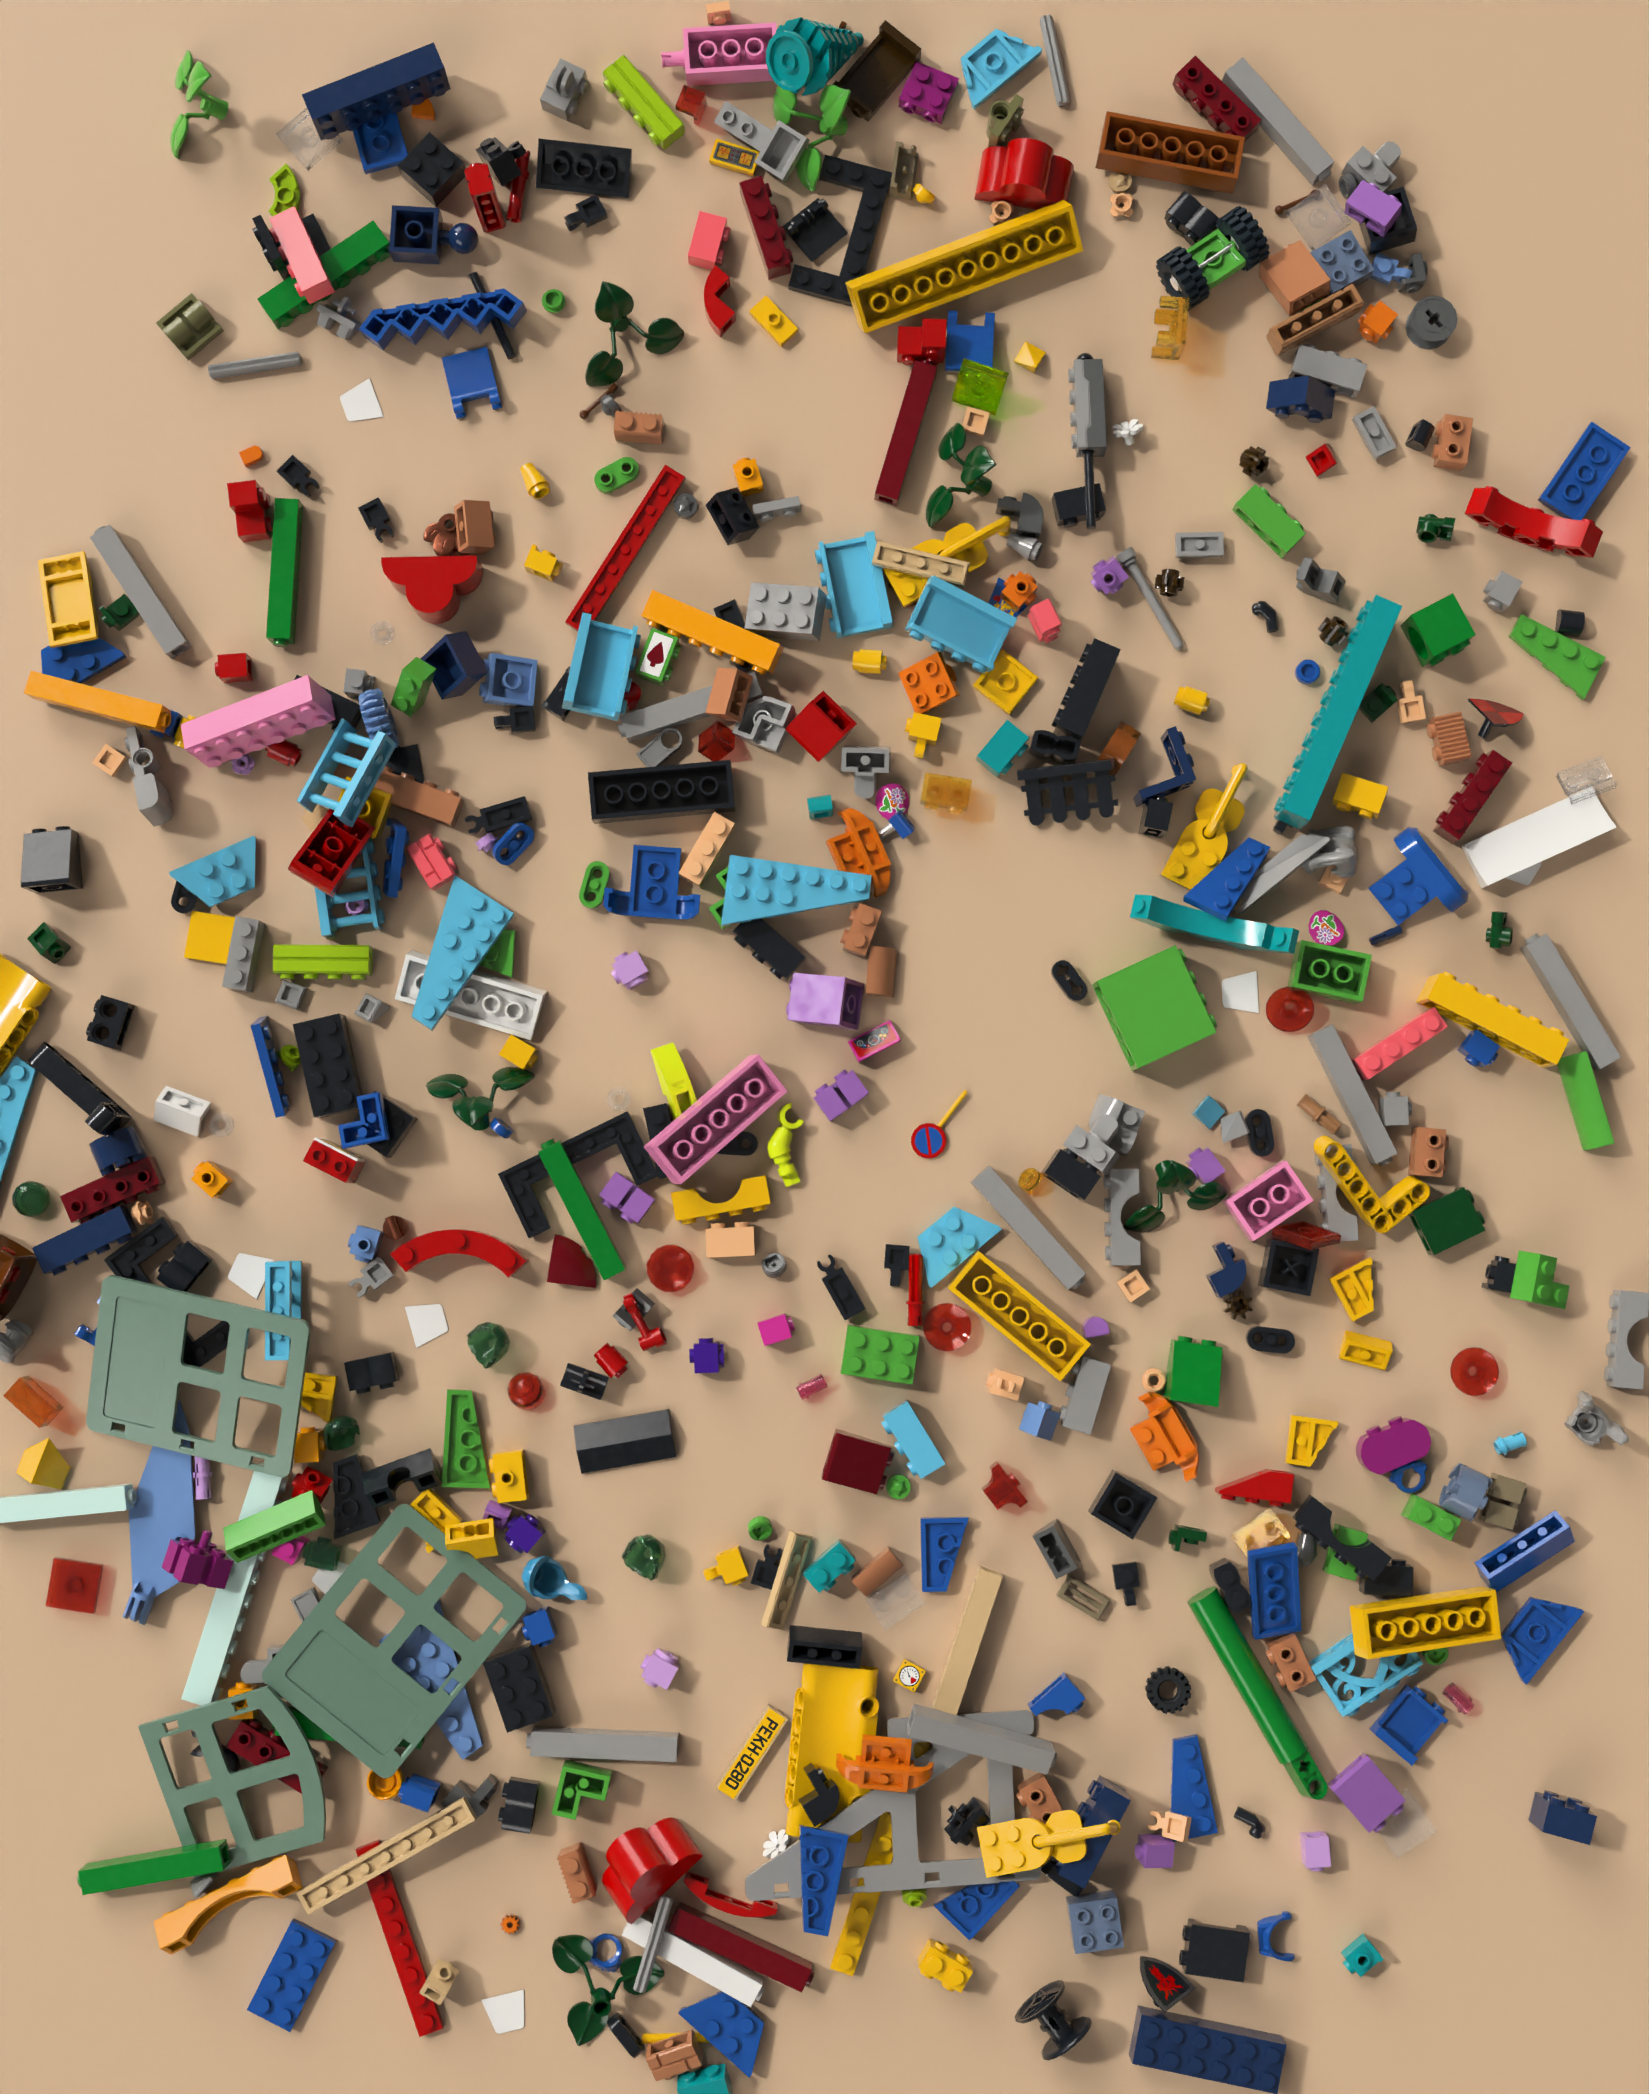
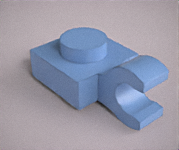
M1377 252L1372 264L1374 271L1370 278L1389 285L1391 279L1401 283L1403 279L1410 278L1413 271L1407 268H1397L1398 260Z

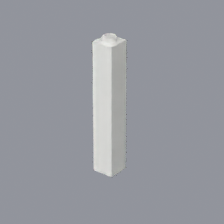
M644 1912L633 1924L627 1922L622 1936L645 1948L654 1917ZM666 1924L657 1953L658 1956L749 2007L752 2006L754 2000L757 2002L760 2000L765 1989L762 1987L763 1977L726 1957L669 1932V1925Z

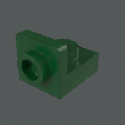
M125 594L107 608L104 606L99 608L104 614L101 616L104 623L109 628L114 626L119 631L140 615L132 601Z
M1381 683L1361 701L1359 709L1373 723L1398 701L1395 697L1396 693L1390 686H1385Z
M45 922L27 938L40 955L54 964L71 949V946L63 941Z
M1175 1524L1174 1530H1170L1168 1543L1171 1544V1549L1179 1552L1181 1538H1184L1186 1543L1198 1545L1199 1541L1206 1542L1207 1532L1204 1529Z

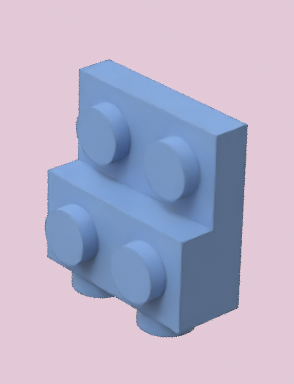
M496 653L489 654L487 659H483L488 673L485 675V682H481L479 695L483 697V703L502 706L534 707L538 660Z

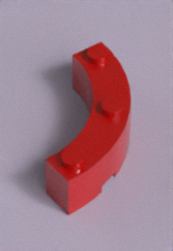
M1492 486L1474 488L1465 511V515L1480 525L1488 527L1490 524L1498 528L1497 533L1504 537L1549 552H1553L1555 548L1566 550L1565 553L1570 556L1593 558L1603 531L1590 519H1567L1546 514L1539 508H1528L1502 495L1497 488Z
M449 1229L427 1233L406 1242L390 1254L405 1272L412 1271L421 1263L444 1254L471 1255L491 1263L508 1278L512 1277L529 1262L520 1251L509 1243L487 1233L466 1229Z

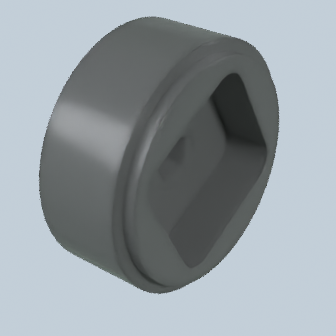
M1350 173L1341 176L1339 179L1340 192L1344 198L1348 199L1358 186L1357 181Z
M605 395L600 400L602 411L606 415L615 418V412L617 410L619 412L622 411L620 406L609 395Z
M688 493L680 494L674 501L676 514L684 519L693 517L698 509L695 497Z
M771 1253L763 1259L762 1268L768 1277L777 1278L785 1273L787 1264L781 1254Z

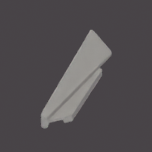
M1304 834L1297 837L1257 871L1234 908L1237 915L1243 914L1257 901L1264 898L1305 864L1309 858L1328 845L1333 838Z

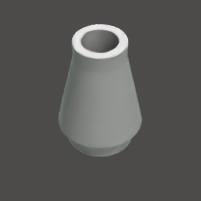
M1011 533L1006 546L1011 547L1028 561L1031 559L1036 561L1042 551L1043 543L1039 542L1037 538Z

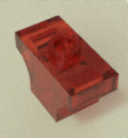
M997 1461L989 1466L992 1476L990 1481L982 1487V1490L998 1510L1008 1503H1014L1020 1508L1028 1501L1017 1488L1020 1483L1012 1473L1007 1475Z

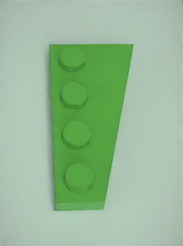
M1523 614L1518 617L1509 635V638L1531 657L1534 656L1539 660L1546 670L1554 673L1561 683L1566 687L1569 686L1577 693L1576 696L1581 700L1585 699L1606 658Z
M447 1389L441 1487L490 1488L472 1390Z

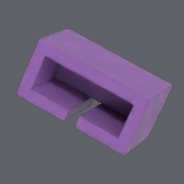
M1362 180L1346 201L1344 213L1361 224L1366 218L1370 219L1366 227L1384 237L1400 216L1402 204L1395 196L1387 195L1380 191L1377 185Z
M846 1069L834 1077L835 1083L829 1087L825 1083L815 1091L817 1095L813 1099L830 1122L869 1094L853 1070L847 1072Z
M618 1172L614 1173L599 1194L603 1198L601 1203L611 1210L614 1207L618 1208L623 1212L620 1216L631 1224L634 1221L640 1223L656 1201V1199Z

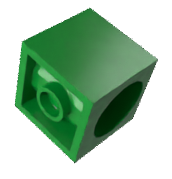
M1453 593L1410 615L1400 625L1422 667L1429 663L1431 667L1435 666L1449 656L1450 653L1452 656L1458 654L1471 644L1469 640L1476 635Z

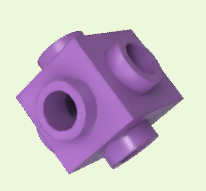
M1114 555L1107 561L1104 559L1100 560L1092 567L1094 571L1091 572V575L1094 579L1091 580V583L1098 592L1103 590L1106 595L1109 592L1112 594L1116 593L1123 587L1122 582L1129 578ZM1107 574H1111L1109 579H1104Z

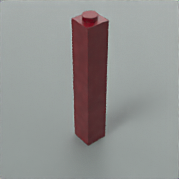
M915 360L876 487L874 500L894 506L898 504L937 374V366H934L930 361L921 360L919 362Z
M679 1901L669 1924V1932L801 1993L805 1985L810 1986L814 1977L812 1962Z

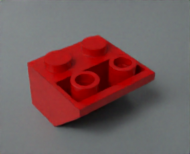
M822 691L791 721L785 730L812 757L820 762L846 739L857 723L829 695Z

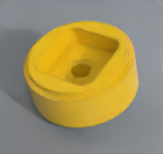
M919 183L912 190L915 193L916 200L921 204L929 203L931 205L936 198L933 193Z

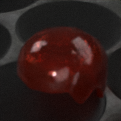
M530 1372L518 1373L511 1378L507 1387L510 1401L517 1408L525 1411L534 1410L541 1405L546 1393L542 1381L538 1376Z

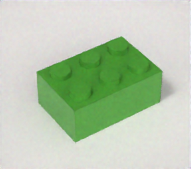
M1301 940L1296 944L1287 989L1358 1004L1363 1002L1372 955Z
M847 1325L841 1374L913 1385L920 1336Z

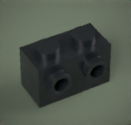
M738 487L716 493L705 505L727 545L749 540L760 528Z

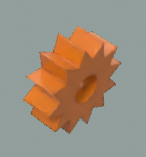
M512 1914L510 1917L506 1915L505 1918H502L503 1922L500 1925L503 1927L501 1930H505V1933L508 1932L509 1935L511 1932L514 1934L515 1930L518 1931L520 1923H518L519 1919H516V1915L512 1917ZM511 1922L513 1926H508V1923Z

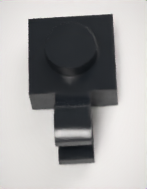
M597 194L577 203V211L564 217L569 231L575 230L583 222L588 228L608 218Z
M533 706L509 708V716L493 717L495 729L511 727L512 734L536 731Z
M886 1244L884 1269H891L890 1286H900L901 1270H908L910 1246Z
M1136 1561L1112 1564L1115 1589H1123L1126 1606L1136 1605L1133 1587L1140 1586Z

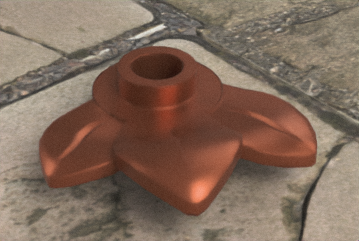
M444 514L439 519V522L430 524L424 532L423 540L434 542L433 547L437 556H448L454 548L458 551L455 514ZM448 521L454 522L453 528L447 529L446 523Z

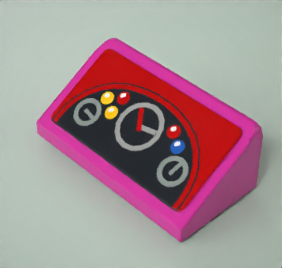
M889 1020L848 1041V1044L859 1063L900 1042L901 1039Z

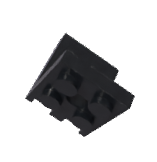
M311 214L302 218L320 257L330 250V247L315 215ZM261 215L252 218L256 226L252 230L273 272L278 270L283 280L290 277L286 268L289 262L288 259L283 260L278 250V247L281 246L280 242H275Z

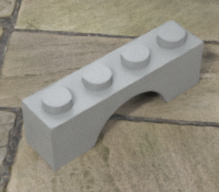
M1352 1144L1342 1145L1353 1160ZM1331 1146L1327 1148L1326 1153L1329 1152ZM1315 1153L1316 1165L1320 1166V1175L1317 1176V1187L1322 1192V1199H1319V1211L1323 1213L1324 1223H1321L1320 1226L1321 1236L1325 1237V1242L1359 1240L1357 1216L1346 1212L1340 1206L1336 1197L1337 1183Z
M1111 1169L1107 1175L1104 1174V1189L1108 1188V1198H1104V1212H1108V1222L1104 1223V1234L1109 1236V1246H1105V1260H1109V1265L1112 1266L1141 1265L1140 1241L1128 1235L1121 1223V1211L1125 1202L1130 1197L1139 1193V1169Z
M1613 1290L1609 1300L1612 1316L1608 1320L1610 1342L1606 1345V1356L1609 1358L1608 1366L1604 1370V1379L1607 1381L1608 1386L1643 1390L1645 1365L1636 1361L1630 1354L1627 1337L1631 1327L1636 1322L1648 1317L1649 1293Z

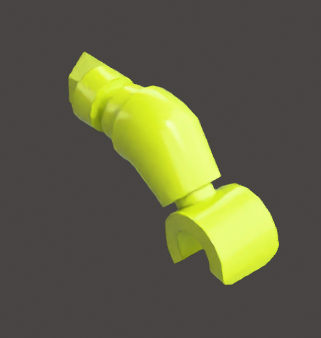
M792 1103L785 1104L778 1110L777 1120L780 1127H776L767 1146L770 1159L773 1158L775 1165H779L777 1171L779 1176L783 1178L786 1187L800 1182L794 1164H790L789 1159H791L789 1152L791 1151L790 1144L793 1136L791 1130L801 1126L804 1121L797 1119L793 1124L787 1122L785 1113L788 1109L792 1108Z

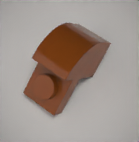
M1122 721L1098 760L1115 758L1116 768L1110 770V775L1115 776L1141 735L1139 731Z

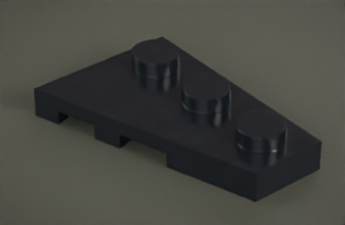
M358 1454L333 1462L335 1492L334 1539L381 1523L377 1508L373 1509L365 1495L362 1476L364 1470Z

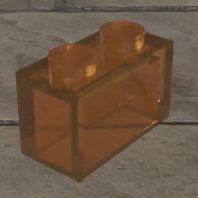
M30 1376L20 1377L4 1394V1397L38 1428L48 1426L64 1408Z

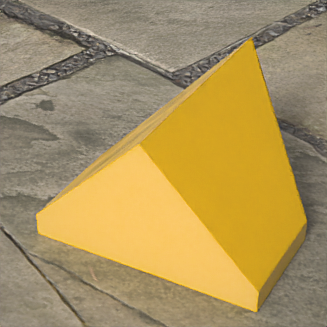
M47 1438L25 1449L16 1473L31 1484L62 1489L71 1466L67 1464L50 1438Z

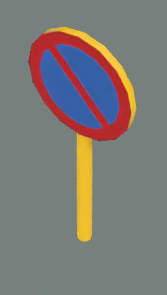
M967 1090L961 1093L938 1125L925 1123L919 1125L914 1130L911 1136V1145L917 1155L923 1158H934L943 1152L946 1146V1136L941 1128L967 1095Z

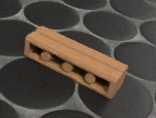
M1351 284L1345 287L1343 291L1340 290L1304 309L1302 313L1299 312L1271 327L1266 338L1274 353L1279 356L1359 313L1364 305L1363 300L1355 286Z

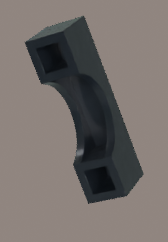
M1309 1495L1292 1517L1297 1521L1294 1526L1305 1534L1309 1531L1316 1536L1314 1541L1325 1550L1331 1547L1336 1551L1334 1557L1345 1565L1348 1562L1356 1567L1354 1572L1365 1581L1368 1577L1375 1581L1392 1557L1369 1540L1353 1546L1339 1542L1331 1530L1330 1520L1332 1511Z

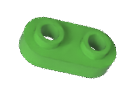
M623 457L600 469L594 477L597 489L607 494L633 482L639 475L638 464L633 458ZM626 465L631 467L628 472L622 470ZM608 476L610 481L605 483L602 481V478Z
M595 861L586 868L579 892V899L587 908H597L603 902L604 889L607 888L610 878V871L605 863ZM595 871H602V877L595 878ZM595 893V900L589 901L587 898L588 894Z

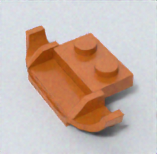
M853 808L837 812L838 816L843 818L847 826L845 829L846 833L828 839L826 844L838 871L872 875L871 883L874 898L885 895L890 882L891 863L873 822H870L864 814Z
M1148 1392L1138 1397L1140 1402L1142 1401L1148 1408L1149 1418L1131 1426L1130 1431L1153 1471L1174 1461L1176 1465L1179 1464L1181 1466L1186 1482L1197 1477L1199 1468L1198 1444L1176 1405L1155 1392Z
M864 1734L861 1756L856 1755V1761L847 1760L842 1754H836V1768L839 1773L848 1781L857 1784L858 1788L906 1793L907 1790L918 1788L929 1781L933 1774L934 1762H929L924 1767L914 1766L915 1761L910 1760L912 1739Z

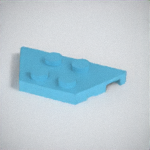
M995 29L962 56L960 63L972 108L975 110L1039 57L1043 49L1037 45L1036 47L1023 43L1022 39L1008 36L1007 33Z
M255 836L249 837L170 871L169 875L193 895L201 899L207 906L213 907L254 889Z
M952 1207L921 1233L917 1239L930 1288L1001 1230L1000 1226L959 1208Z

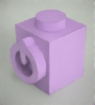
M637 950L629 955L627 952H624L614 958L616 962L612 964L614 970L611 971V974L617 984L622 982L629 990L648 980L647 974H649V971Z
M659 1648L656 1651L654 1650L651 1656L646 1655L640 1668L644 1669L641 1675L645 1678L644 1682L652 1687L657 1688V1686H660L667 1690L679 1668L678 1658L670 1652Z

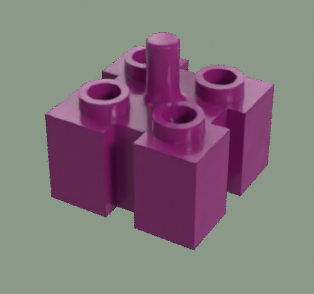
M204 1530L200 1543L194 1545V1540L188 1538H181L180 1541L171 1539L162 1568L168 1573L173 1574V1577L180 1582L195 1585L204 1584L207 1587L225 1589L234 1561L226 1556L227 1552L217 1549V1545L210 1542L213 1533Z

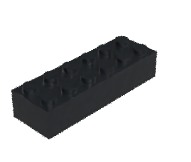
M731 760L588 772L591 817L594 824L713 814L714 812H735Z

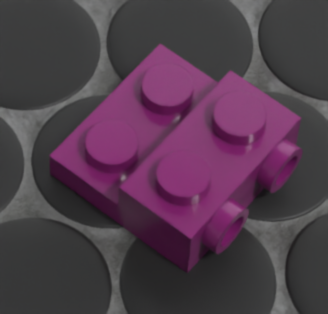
M916 61L899 97L898 107L908 114L915 113L920 115L928 122L941 124L959 83V78Z

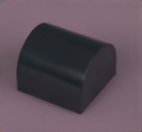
M1424 419L1418 421L1413 425L1405 446L1416 451H1425L1435 427Z
M1559 609L1557 611L1555 631L1562 635L1580 636L1584 628V612Z

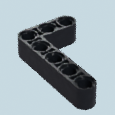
M43 1042L28 1059V1062L89 1115L85 1122L97 1133L112 1135L114 1131L122 1129L132 1118L121 1106L48 1043Z

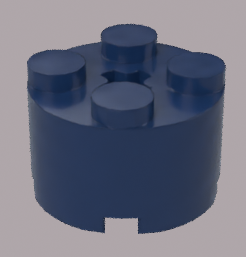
M134 1126L114 1131V1134L107 1137L104 1135L89 1144L102 1176L115 1172V1168L121 1169L132 1164V1161L135 1163L148 1157Z

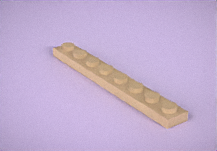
M466 1796L300 1889L296 1894L309 1915L475 1821L477 1816Z

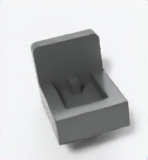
M1422 253L1412 254L1407 262L1408 269L1413 272L1410 278L1401 281L1398 286V292L1415 293L1426 282L1428 268L1426 261H1423Z
M636 1288L632 1294L644 1317L655 1303ZM623 1304L613 1317L622 1327L632 1331L636 1327V1323Z

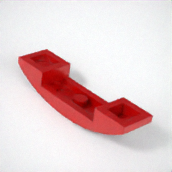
M689 1871L685 1873L684 1883L698 1898L718 1910L743 1917H765L777 1913V1902L761 1900L753 1901L750 1904L707 1889L709 1878Z

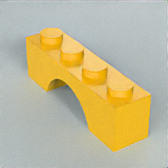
M766 1175L743 1179L737 1194L732 1199L723 1203H712L705 1200L695 1188L671 1193L676 1221L681 1220L682 1225L695 1223L696 1217L705 1216L706 1220L720 1218L719 1213L729 1212V1216L743 1214V1209L752 1207L753 1212L766 1210V1205L771 1204Z

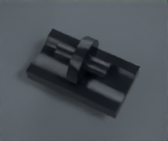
M568 1363L560 1386L601 1400L609 1377Z
M973 1797L967 1804L962 1803L958 1809L953 1805L948 1808L952 1815L947 1820L949 1824L944 1830L950 1836L952 1842L955 1844L960 1842L968 1846L974 1837L970 1831L974 1824L978 1827L986 1826L990 1819L980 1802Z

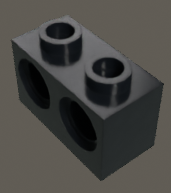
M101 995L94 1005L93 1011L95 1016L93 1022L89 1023L86 1030L87 1041L121 1050L135 1005ZM115 1004L117 1012L114 1016L110 1017L108 1009L111 1005ZM107 1027L110 1033L108 1038L103 1040L101 1038V1031Z

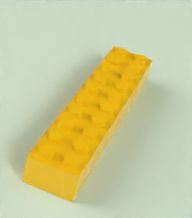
M1062 200L845 283L858 326L864 333H868L1083 251L1073 207L1067 201Z

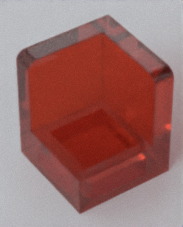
M684 85L675 105L676 110L693 116L694 124L699 125L707 106L706 93Z
M716 721L699 735L698 752L711 761H720L735 749L733 730Z

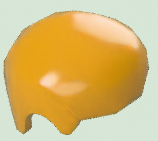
M398 1768L391 1777L382 1778L371 1770L367 1776L366 1784L370 1794L378 1800H390L397 1797L404 1782L403 1773Z

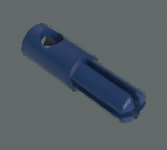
M1400 925L1370 937L1369 942H1371V945H1375L1403 934Z

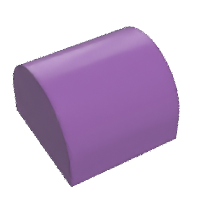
M1097 1316L1088 1317L1082 1325L1085 1338L1110 1333L1107 1322Z
M489 1500L483 1519L493 1518L495 1527L504 1531L513 1508Z

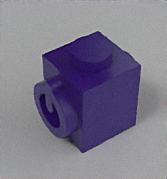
M699 1338V1343H694V1349H689L690 1363H694L695 1373H716L720 1371V1368L725 1367L724 1344L713 1342V1338Z
M523 1513L520 1517L515 1515L506 1525L509 1530L506 1532L504 1539L517 1552L523 1553L525 1551L528 1553L545 1531L538 1526L540 1522L533 1515Z

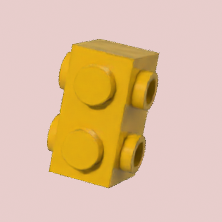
M929 1938L917 1959L920 1973L929 1979H933V1977L941 1981V1985L951 1992L956 1990L961 1993L973 1973L970 1959L961 1953L956 1954L952 1952L943 1942L934 1941Z

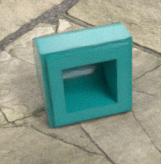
M831 795L807 798L811 820L833 816Z

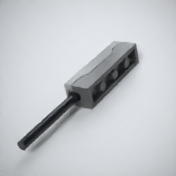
M1082 353L1077 359H1074L1073 368L1068 370V382L1073 383V390L1069 392V404L1074 405V412L1070 414V425L1075 427V434L1071 436V447L1076 449V457L1084 458L1086 527L1088 530H1093L1096 528L1093 457H1104L1107 447L1103 360L1093 359L1089 353Z

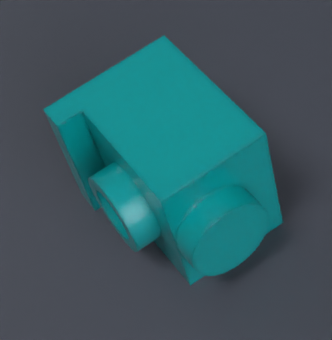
M1361 1934L1341 1952L1346 1959L1342 1962L1352 1975L1357 1972L1360 1977L1375 1964L1381 1963L1384 1960L1364 1934ZM1361 1956H1365V1958L1358 1963V1959Z

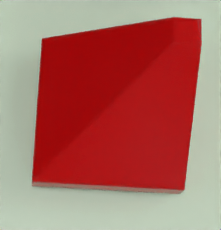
M1323 444L1306 456L1317 477L1338 464L1330 444Z

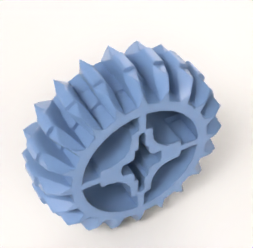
M377 688L361 693L358 700L369 738L373 740L378 731L383 732L397 744L395 748H398V732L383 692Z

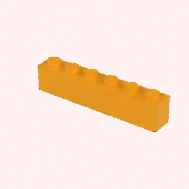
M652 590L641 615L647 620L646 624L659 630L660 626L668 629L667 633L679 639L681 635L689 638L688 642L701 648L703 644L710 647L709 651L720 657L723 656V653L731 656L730 661L743 666L744 663H748L753 666V671L765 675L766 672L773 674L784 649L774 641Z

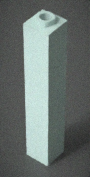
M129 1483L1 1496L0 1523L125 1511L134 1508L137 1495L135 1489H133V1484Z

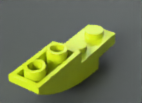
M669 1043L650 1051L663 1095L667 1097L674 1121L694 1104L697 1099L681 1057L674 1043Z

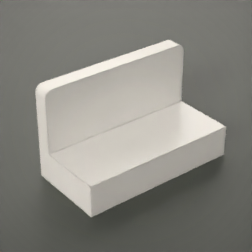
M166 1086L155 1101L154 1121L197 1137L200 1134L201 1121L209 1111L211 1102Z

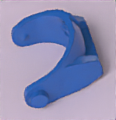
M1283 1911L1282 1914L1269 1916L1257 1922L1260 1954L1288 1962L1295 1959V1954L1277 1952L1271 1948L1270 1944L1273 1928L1280 1921L1292 1919L1290 1912Z

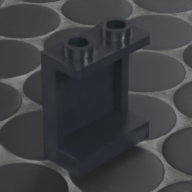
M1188 1918V1924L1183 1926L1182 1940L1185 1941L1184 1950H1180L1179 1965H1182L1185 1974L1244 1983L1250 1932L1246 1926L1242 1925L1230 1928L1196 1923L1194 1919Z

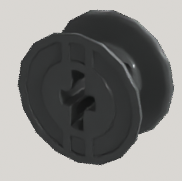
M1429 296L1417 302L1407 317L1405 325L1407 336L1419 348L1429 350L1445 344L1456 328L1458 320L1456 310L1443 297Z

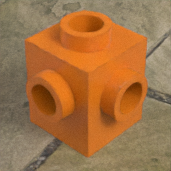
M1020 571L1016 576L1011 574L1003 584L1005 588L1000 594V598L1018 612L1024 604L1029 606L1037 597L1035 592L1038 586L1036 585V580L1030 574L1026 573L1024 575Z

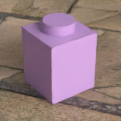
M1324 1831L1300 1833L1302 1863L1305 1867L1309 1868L1310 1871H1323L1324 1867H1331L1328 1835Z

